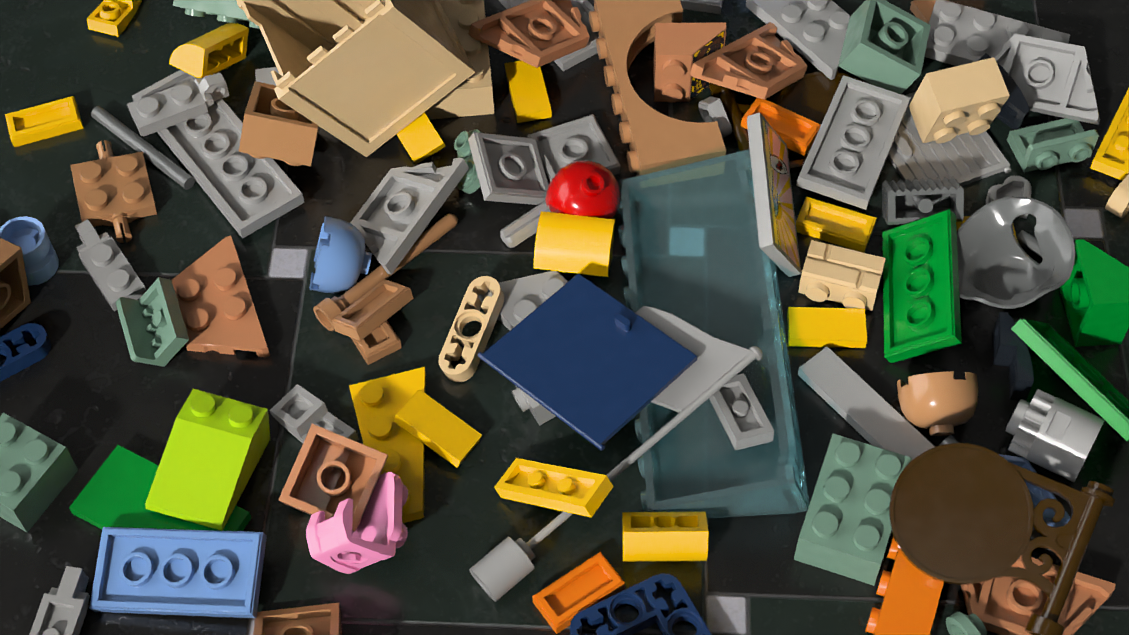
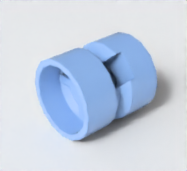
M28 216L16 217L0 227V238L22 248L28 286L44 283L55 275L59 267V259L40 221Z

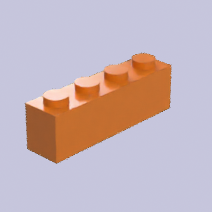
M893 536L887 558L894 560L891 572L883 570L876 592L877 595L884 596L881 609L872 607L865 632L873 635H930L944 582L931 578L913 566L903 555Z

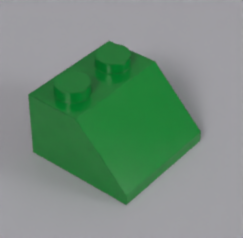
M1075 240V262L1072 273L1066 283L1059 287L1075 347L1121 344L1129 329V267L1086 240Z

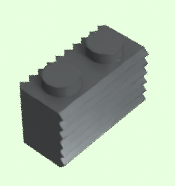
M953 176L949 180L946 177L942 180L937 177L934 181L931 178L927 181L923 178L918 181L915 178L912 182L909 179L905 182L900 179L898 182L892 180L889 183L885 180L882 183V214L888 225L907 224L949 209L956 215V222H963L964 189Z

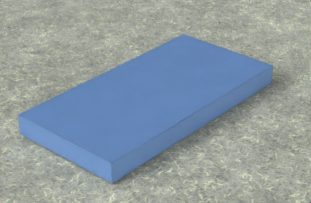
M103 527L89 609L94 612L256 618L267 535L263 532Z

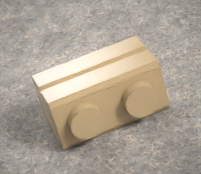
M811 240L801 274L798 293L806 294L809 299L817 302L830 300L842 303L846 308L872 311L886 258Z

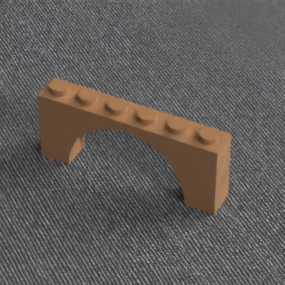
M594 0V11L589 12L590 27L592 32H598L599 38L596 39L599 59H605L607 66H604L605 82L607 87L613 86L614 94L611 95L613 111L615 115H621L622 122L619 123L621 140L623 144H629L630 151H627L628 166L631 173H637L639 184L646 185L723 171L726 148L717 121L687 122L661 114L647 105L638 96L628 77L629 67L642 49L655 41V23H682L683 8L680 0Z

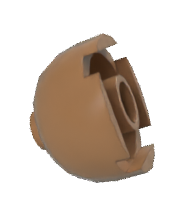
M954 371L918 374L908 377V385L902 380H898V399L902 413L907 421L914 426L929 429L930 436L954 434V427L966 423L976 410L978 404L977 374L965 372L966 380L954 379Z

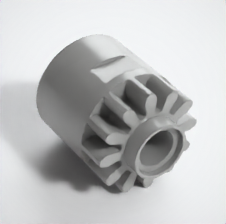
M1038 389L1031 403L1023 399L1019 401L1005 431L1014 435L1008 450L1063 478L1075 482L1105 420Z

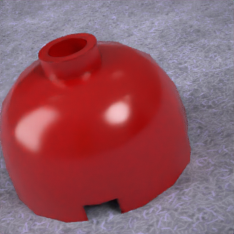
M581 160L573 161L557 172L548 185L545 200L552 213L613 219L619 209L621 192L618 181L609 169L600 163Z

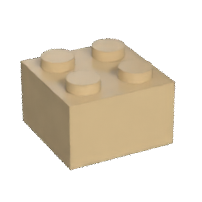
M995 57L926 73L908 107L922 143L932 141L945 143L960 134L969 132L970 135H978L987 131L1010 95Z

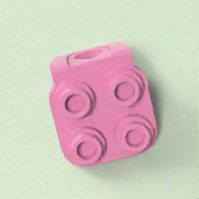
M392 472L380 475L356 532L352 531L353 499L348 498L339 502L335 515L325 520L324 511L312 514L306 529V538L311 557L345 574L354 573L361 568L394 557L396 548L403 546L408 535L407 527L402 522V507L407 501L408 489L401 481L399 475Z

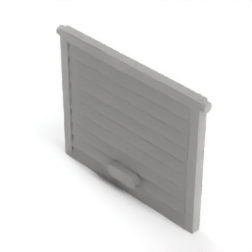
M916 92L910 93L905 96L911 97V102ZM909 107L906 110L888 155L890 162L904 182L907 179L912 182L915 178L918 181L922 178L926 181L931 178L934 181L937 177L940 180L944 177L949 180L953 176L961 186L994 174L1003 171L1009 173L1012 170L1009 162L986 131L978 135H970L969 132L960 134L945 143H936V141L922 143Z

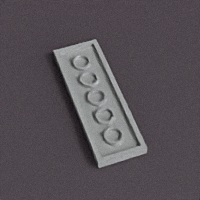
M179 70L132 95L133 101L187 81L195 80L196 77ZM223 99L214 101V104L207 108L208 113L157 131L242 238L305 203L301 191L274 159H258L247 153L239 152L243 123Z

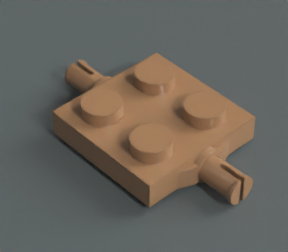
M104 140L106 151L103 150L102 141L96 144L99 159L70 166L82 222L88 219L93 227L101 225L114 226L116 240L124 243L122 231H124L126 242L132 239L129 228L130 222L138 218L157 215L143 152L113 156L111 142Z

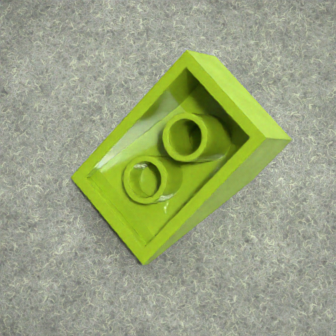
M193 389L174 422L145 503L146 509L223 531L270 441L268 409Z

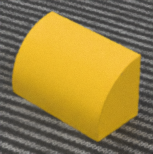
M228 23L178 46L173 51L169 64L196 78L213 75L246 58L249 28L238 23Z
M541 211L536 233L533 268L608 277L613 255L615 220Z
M622 512L623 562L707 561L709 531L706 512Z

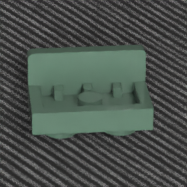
M1064 118L1009 131L1007 142L1025 173L1038 169L1047 170L1055 165L1067 162H1080L1091 157L1099 135L1095 129L1084 131L1079 121Z
M158 277L139 300L120 297L116 301V307L132 361L165 367L189 341L172 280Z

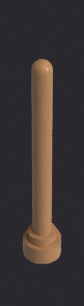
M449 213L424 231L392 275L454 228L458 223L456 215ZM380 265L339 298L336 296L331 299L325 298L314 306L313 310L317 319L326 329L330 331L335 330L332 320L382 280H387L392 275L387 274Z

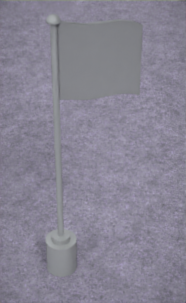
M647 306L640 308L636 312L637 315L695 354L697 361L651 401L657 405L679 412V414L607 474L609 480H614L753 360H761L763 356L762 350L757 346L746 349L714 338L668 312ZM562 512L527 543L521 538H518L516 541H513L510 537L505 538L469 569L470 573L488 596L496 602L535 569L531 562L535 558V554L531 549L567 520L572 513Z

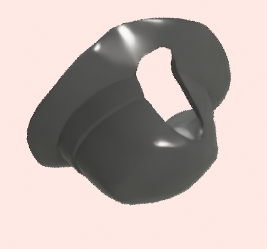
M1014 196L995 200L978 209L957 230L959 294L962 299L976 300L997 308L1015 309L1028 305L1044 294L1061 287L1072 273L1075 262V244L1071 230L1057 210L1039 200ZM1031 214L1036 218L1034 233L1042 256L1041 264L1033 260L1018 243L1013 231V221L1016 217Z

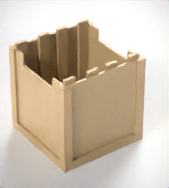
M236 0L239 8L245 12L247 19L259 26L279 73L274 70L271 71L277 86L274 90L278 99L365 157L372 154L475 73L438 0Z

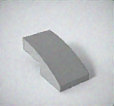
M298 384L270 409L271 415L302 444L311 424L357 442L359 440L356 430L329 413L323 401Z

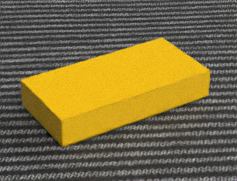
M523 61L504 63L517 123L552 118L551 106L541 67L536 68Z
M74 96L5 114L10 139L14 148L83 129Z
M806 196L796 220V230L798 233L865 253L877 218Z
M788 307V346L866 348L865 309Z
M420 389L414 393L394 418L396 424L456 468L459 467L482 437V434Z

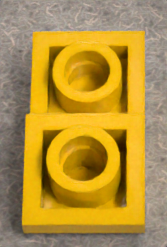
M103 0L87 17L88 29L119 37L131 22L142 0Z
M425 112L397 133L398 138L415 165L445 147L444 142Z

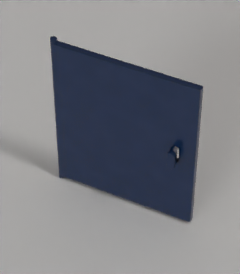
M580 274L574 276L484 353L479 352L477 355L481 360L601 451L604 450V444L697 361V356Z

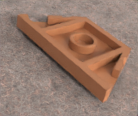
M529 0L471 23L468 33L472 38L536 68L585 48L590 38L586 26L581 22L582 16L578 7H573L570 0Z
M770 22L694 62L690 75L694 78L765 100L803 78L807 64L793 51V47L787 40H782L781 42L775 36L777 27Z
M231 235L227 236L172 279L189 341L185 346L187 351L195 352L213 350L220 354L235 355L236 350L254 351L258 357L270 356Z
M1021 556L1011 567L1024 568ZM1031 557L1032 562L1038 566L1042 565L1039 559ZM1052 564L1051 569L1042 576L1054 583L1060 566ZM1077 572L1057 622L1065 627L1063 635H1074L1112 595L1116 584ZM993 578L982 583L961 585L968 615L974 613L981 619L987 631L999 635H1030L1025 631L1031 614L1040 616L1047 600L1046 593L1027 581L1016 578Z

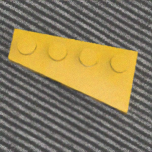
M425 367L349 385L363 444L388 454L389 456L381 475L387 472L399 475L401 481L408 489V498L402 507L403 523L424 518L425 444L396 424L394 418L418 389L425 393Z

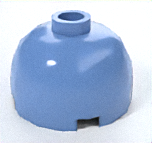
M325 216L315 252L314 268L316 270L315 273H311L310 290L324 293L344 292L356 284L360 273L368 274L372 253L365 252V239L360 230L353 224L341 219Z

